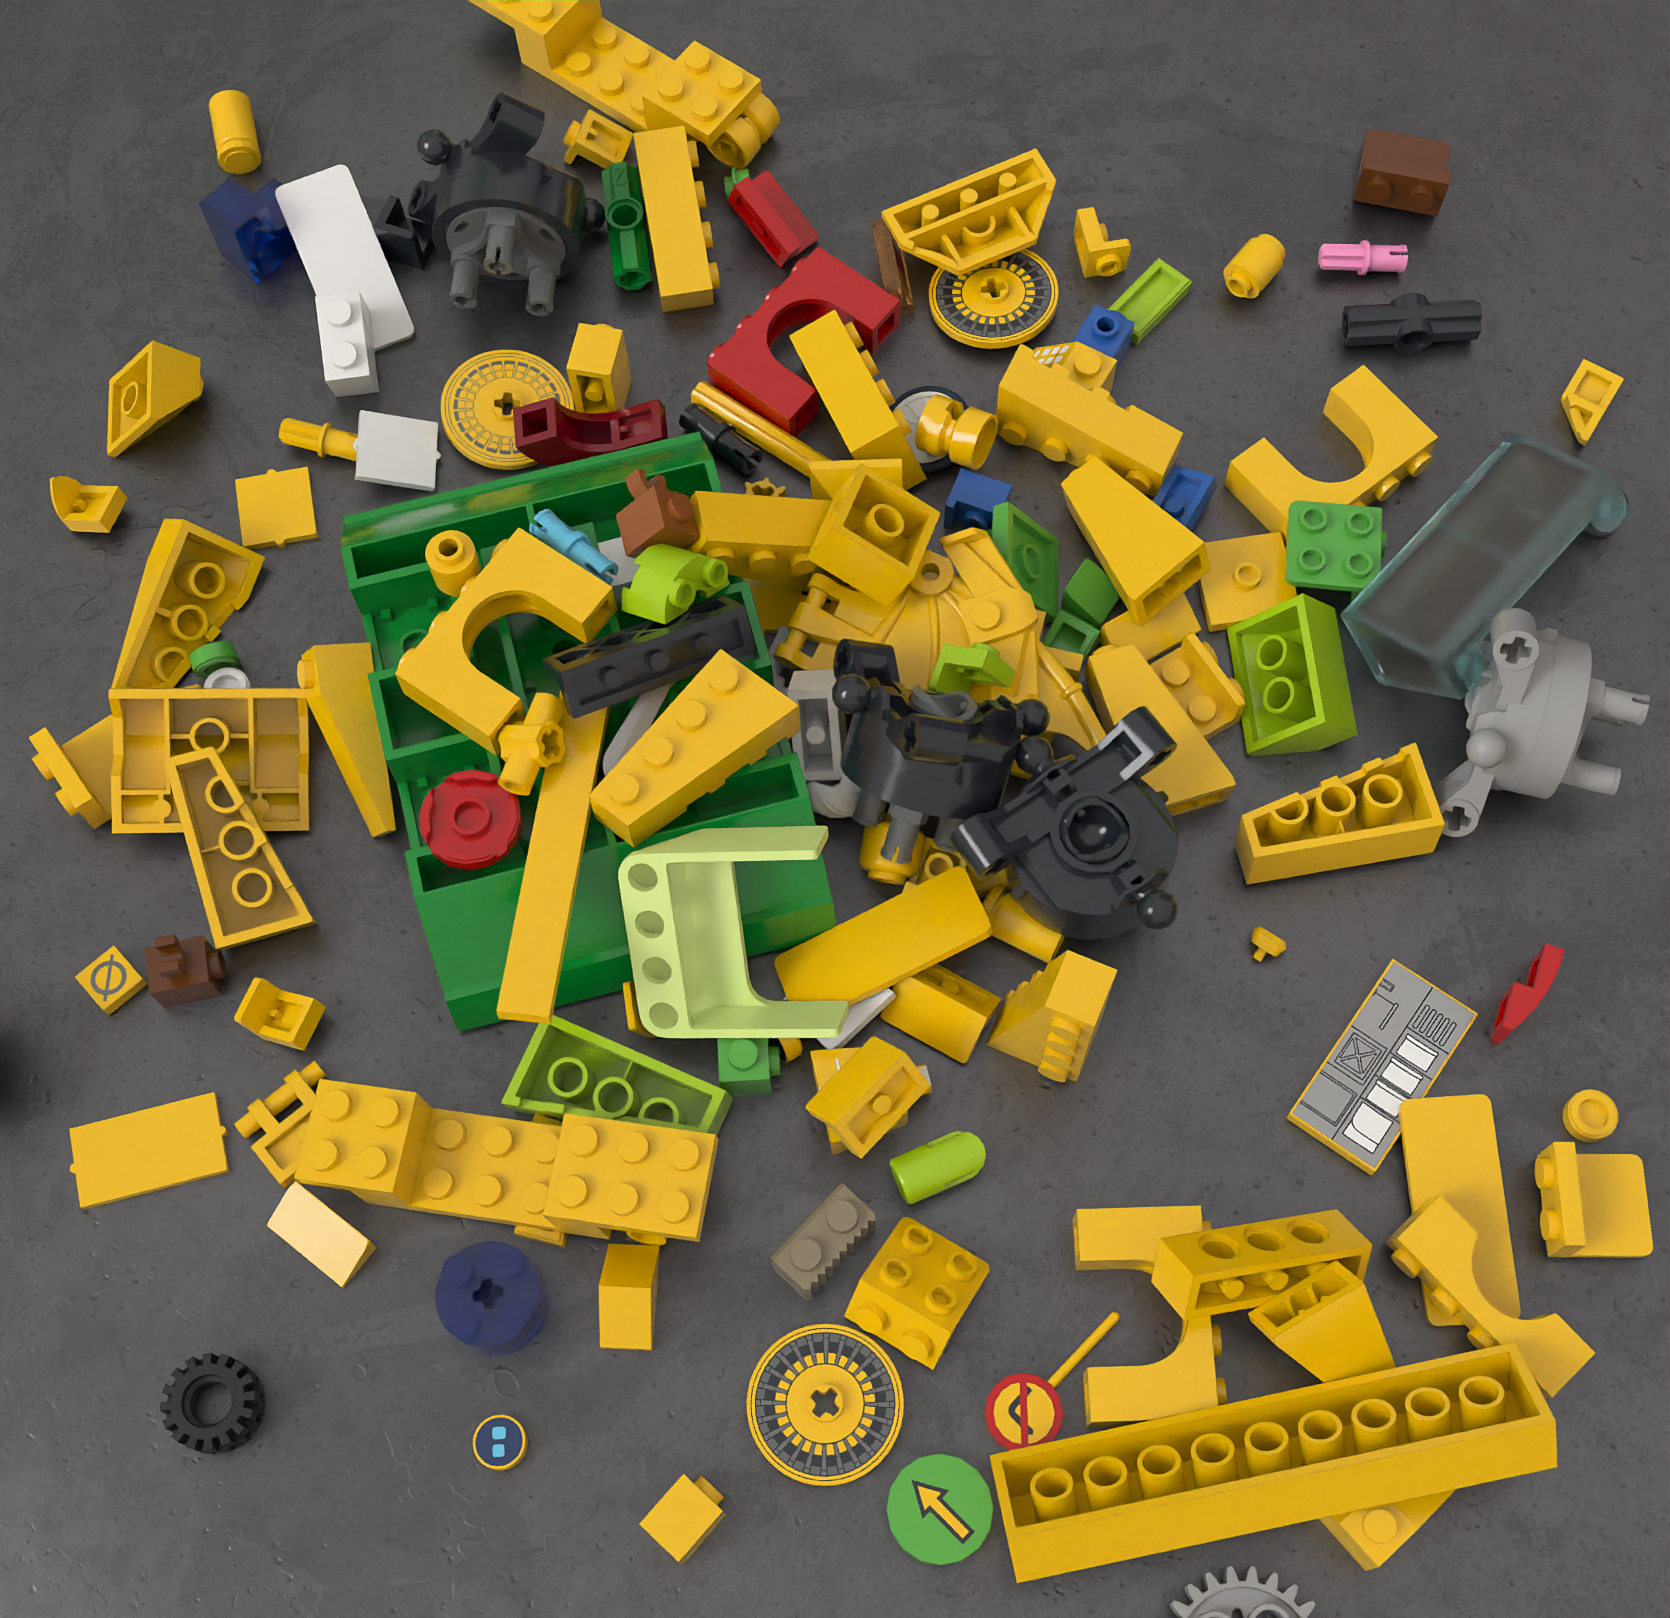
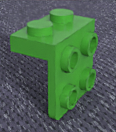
M1310 501L1292 502L1288 510L1286 582L1291 586L1351 591L1350 613L1369 615L1376 598H1383L1386 587V572L1381 571V558L1384 557L1387 546V531L1382 530V508Z

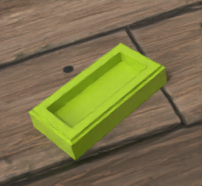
M1158 258L1108 310L1117 311L1128 320L1135 322L1131 342L1138 345L1189 293L1193 281Z

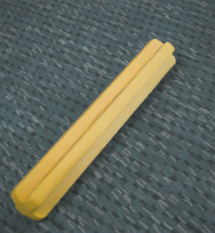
M699 382L691 392L692 403H698L702 409L720 422H729L736 428L737 433L809 478V462L832 461L707 382Z

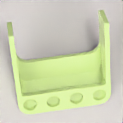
M827 826L700 829L634 851L625 857L619 867L618 880L639 1015L642 1024L650 1033L662 1038H836L840 1035L849 1014L847 1001H772L758 995L752 988L749 979L734 861L817 859L829 837Z

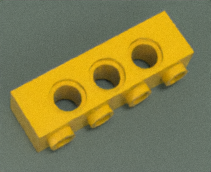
M1337 1209L1163 1237L1159 1241L1151 1282L1183 1320L1259 1307L1336 1260L1363 1282L1373 1244Z

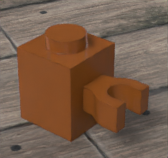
M637 468L625 478L628 490L635 499L616 514L626 556L636 559L645 549L660 543L684 549L700 537L689 496L668 490L664 476L657 474L647 481L645 470Z

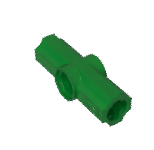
M626 162L611 163L609 168L602 171V182L615 286L625 288L627 291L642 289L646 283L652 281L639 171L637 167L630 166Z

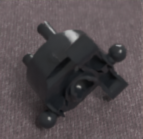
M1146 706L1138 707L1124 716L1097 745L1077 758L1074 755H1069L1054 761L1053 749L1049 741L1037 735L1024 737L1019 742L1014 759L1018 768L1025 773L1034 775L1021 788L1019 796L1000 808L987 813H979L967 819L950 835L949 841L980 881L989 879L1005 869L1007 881L1012 891L1011 896L1015 902H1018L1024 911L1036 922L1055 933L1077 939H1102L1124 933L1139 923H1142L1149 929L1160 930L1166 928L1175 921L1177 915L1175 900L1173 896L1165 891L1176 860L1179 837L1171 814L1165 804L1169 797L1164 791L1156 792L1141 777L1170 757L1177 748V743Z

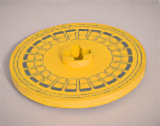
M493 350L467 360L450 376L441 397V418L448 438L464 456L489 468L517 470L539 464V462L522 454L515 447L513 409L554 397L561 405L574 410L573 397L564 377L544 359L519 350ZM504 404H512L511 415H503Z

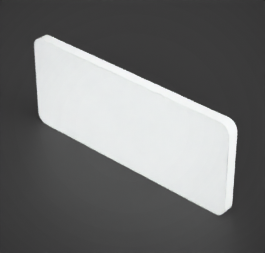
M336 165L279 186L275 191V196L316 296L360 291L369 308L374 352L413 337L415 333L413 323L349 169L345 165Z

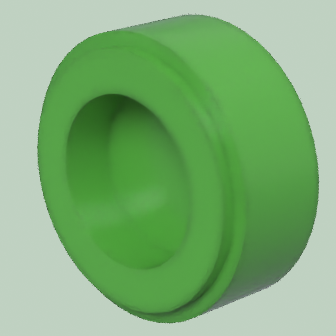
M228 641L203 645L189 655L194 674L201 678H208L214 671L221 668H236L239 663L235 646Z

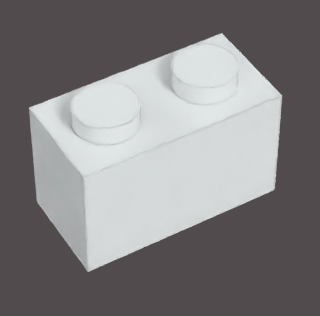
M360 291L315 296L324 375L327 385L336 398L379 392L369 308Z
M833 669L794 671L787 690L788 698L799 705L801 730L792 736L793 753L797 752L805 781L841 780L843 771L840 767V760L847 739L845 712L840 711L834 705L832 699V687L836 682Z

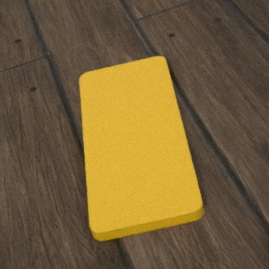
M956 866L778 955L774 965L788 1001H847L850 1007L987 939L993 933V926L966 869L962 866Z
M1475 1094L1416 1098L1403 1101L1398 1107L1412 1214L1426 1200L1441 1195L1479 1234L1472 1254V1271L1479 1291L1495 1309L1507 1316L1518 1319L1521 1315L1490 1099L1486 1095ZM1421 1280L1427 1322L1434 1327L1465 1325L1456 1315L1450 1318L1434 1305L1428 1296L1432 1290Z

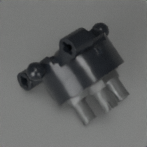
M500 92L493 100L482 128L470 142L464 139L457 145L453 144L445 133L435 129L420 135L417 142L419 156L427 164L435 166L441 164L439 177L435 181L421 180L418 182L409 201L408 214L410 217L432 225V240L436 250L454 268L449 301L451 303L454 302L455 307L465 310L476 307L479 280L505 286H528L526 310L532 315L544 317L553 311L556 280L567 275L578 262L582 231L591 233L599 230L606 219L605 209L596 199L586 198L584 186L579 178L526 155L541 135L545 122V113L543 110L503 92Z
M847 638L842 639L837 645L833 660L836 682L832 687V699L834 705L840 711L853 714L840 760V767L848 779L861 788L852 818L862 825L876 827L877 824L883 821L887 802L890 803L888 811L892 818L884 846L880 852V855L889 861L892 860L898 846L900 850L896 863H911L920 826L927 823L930 815L940 817L933 843H936V846L942 850L957 852L949 841L950 835L963 822L974 815L1000 808L1021 735L1026 737L1030 735L1039 736L1046 731L1050 723V713L1047 706L1034 698L1024 699L1020 703L1014 704L1004 695H1000L995 701L986 700L980 704L970 695L960 690L945 694L922 689L920 685L914 686L913 689H907L900 682L895 651L891 645Z

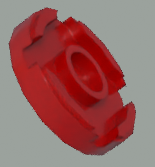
M475 769L455 772L444 778L442 784L438 785L435 790L432 788L425 796L419 814L421 834L432 854L448 866L465 870L489 867L506 857L518 842L523 825L521 806L515 794L506 791L498 784V776Z

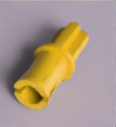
M292 418L283 419L279 429V438L284 444L317 451L318 456L322 458L331 455L356 461L357 451L353 449V443L355 439H358V434L335 429L328 422L321 426Z

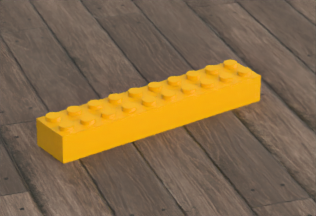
M1516 1342L989 1455L1017 1583L1558 1467L1556 1420Z

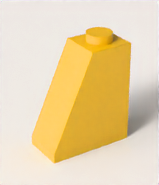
M1337 1260L1248 1313L1251 1322L1277 1347L1324 1383L1396 1368L1365 1284Z

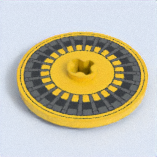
M1023 249L960 276L938 267L929 287V306L935 322L953 339L978 348H1006L1032 339L1050 323L1058 306V283L1051 267L1040 256L1028 249ZM995 292L997 297L992 298L990 293Z
M810 1325L796 1329L780 1338L764 1353L752 1374L747 1392L748 1423L761 1453L768 1462L784 1475L813 1486L846 1484L872 1471L892 1449L898 1437L903 1419V1390L894 1364L884 1350L872 1339L857 1330L841 1325ZM830 1391L834 1392L837 1395L834 1404L838 1412L834 1416L827 1412L822 1414L820 1418L815 1416L816 1403L812 1399L816 1393L826 1396Z

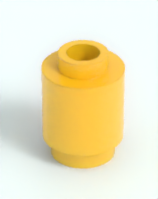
M1260 234L1258 237L1251 238L1223 270L1228 290L1237 297H1257L1282 268L1283 259L1286 255L1283 245L1269 234Z
M449 530L441 532L434 536L426 547L425 557L435 584L442 592L448 595L460 597V592L465 582L471 576L479 575L482 571L472 540L460 531Z

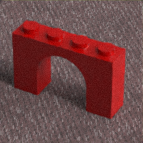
M818 246L807 258L803 257L795 264L791 275L780 287L775 286L768 292L763 304L752 316L747 315L741 320L735 334L724 345L720 344L714 348L707 361L709 384L796 438L818 414L817 389L785 368L773 357L770 350L775 341L791 328L810 324L835 310L843 325L849 322L853 323L864 344L861 347L874 354L899 327L900 300Z

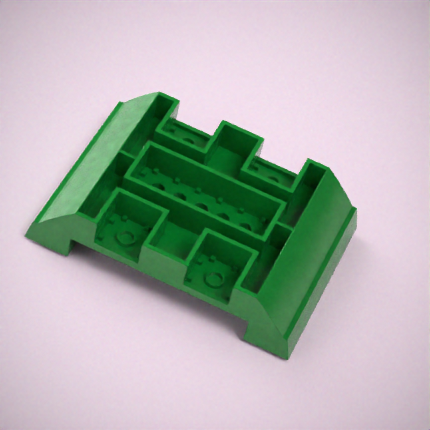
M700 431L343 517L345 525L341 536V551L349 589L362 615L367 642L371 644L374 672L367 675L385 761L398 785L411 846L410 850L405 851L412 890L444 992L445 1001L459 1032L507 1020L499 1019L496 1010L545 767H540L529 795H516L521 806L523 825L518 842L506 857L489 867L465 870L448 866L432 854L420 829L419 814L425 796L432 788L435 790L438 785L442 784L444 778L455 772L475 769L493 773L500 777L506 762L501 758V752L498 756L494 755L406 696L396 678L395 672L398 670V664L402 656L409 649L416 648L429 633L430 626L435 617L442 611H448L459 598L442 592L435 584L425 557L426 547L429 541L441 532L449 530L460 531L472 540L483 570L490 562L495 547L502 540L509 539L518 528L530 534V523H535L541 528L542 525L533 518L540 511L550 509L571 529L582 531L591 539V545L600 552L598 543L621 537L616 514L635 500L628 490L625 478L637 468L645 470L647 481L657 474L664 476L668 490L687 495L689 499L695 491L723 493L713 457L702 440ZM728 575L730 584L708 598L700 596L697 590L691 605L723 594L745 606L756 652L736 660L774 687L772 663L748 580L743 581V577ZM632 581L612 586L618 610L593 640L649 621V619L622 611L623 587L630 589ZM513 613L494 620L480 632L473 644L470 661L477 670L521 698L525 713L527 714L536 693H549L558 698L560 696L559 682L546 673L542 659L557 654L565 648H573L585 643L556 624L547 622L542 616L531 613ZM697 674L674 683L673 687L669 689L652 724ZM640 695L610 706L598 774H604V754ZM783 738L767 749V754L751 766L746 764L725 779L724 785L713 793L709 794L707 792L687 806V811L636 847H632L599 822L591 808L554 1007L623 990L624 982H634L618 880L619 867L626 856L634 851L700 829L816 826L797 752L792 753L789 739ZM822 851L819 857L814 860L734 861L746 957L804 943L837 926Z

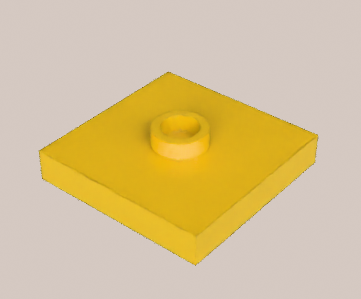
M1281 532L1205 543L1211 570L1201 577L1197 584L1209 632L1227 630L1232 625L1297 596L1295 586L1289 585L1285 580L1286 549Z

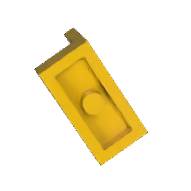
M935 964L893 985L892 991L896 998L882 1010L881 1019L953 1059L966 1063L983 1029L995 1015L1002 998Z
M873 1036L806 1104L805 1108L812 1116L829 1125L850 1152L862 1159L931 1085L904 1051Z

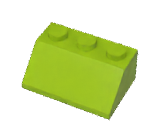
M1302 593L1227 628L1235 680L1239 683L1245 695L1246 704L1241 719L1248 755L1261 756L1319 751L1358 735L1335 608Z

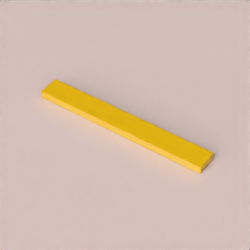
M560 691L559 699L564 702L562 692ZM610 706L576 719L568 715L565 708L559 722V726L564 730L563 739L566 751L561 763H552L549 767H545L496 1010L499 1019L551 1024L592 808L589 795L596 786Z

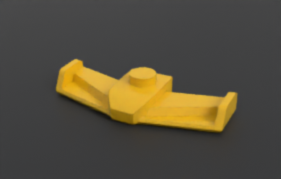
M973 527L940 538L939 542L974 597L958 603L971 647L973 643H982L995 648L1000 652L999 658L1015 670L1008 688L991 685L992 700L995 701L1000 695H1004L1014 704L1031 698L1040 701L1036 624L1039 619L1031 594L1023 590L985 530Z

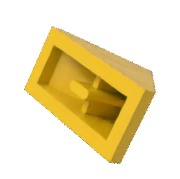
M608 1244L599 1282L601 1349L653 1351L660 1246Z

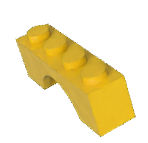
M1441 1195L1426 1200L1385 1241L1394 1251L1391 1259L1406 1275L1413 1279L1418 1276L1432 1290L1428 1296L1440 1311L1450 1318L1456 1315L1469 1328L1470 1331L1467 1333V1337L1478 1350L1516 1342L1543 1397L1553 1398L1587 1363L1595 1352L1557 1313L1539 1315L1528 1320H1522L1507 1316L1488 1303L1479 1291L1472 1271V1254L1479 1234Z

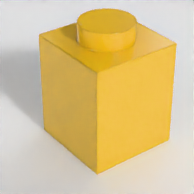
M683 1474L639 1525L683 1565L726 1516L717 1506L724 1497L701 1475L693 1483Z

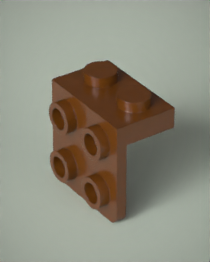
M1379 129L1369 130L1364 141L1353 200L1438 216L1450 184L1452 170H1447L1450 155L1449 144L1443 141Z

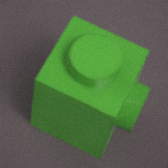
M717 1038L719 1083L721 1089L726 1090L731 1097L772 1094L771 1076L781 1075L779 1045L770 1046L769 1038Z

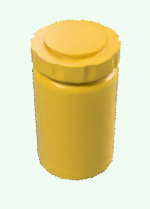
M237 90L221 91L215 94L209 101L218 163L224 171L229 173L244 174L251 172L260 165L261 155L250 98L245 93Z
M996 884L982 904L993 926V933L991 935L1049 964L1054 960L1065 936L1055 933L1036 922L1024 911L1018 902H1015L1011 896L1012 892L1005 893L1006 889Z

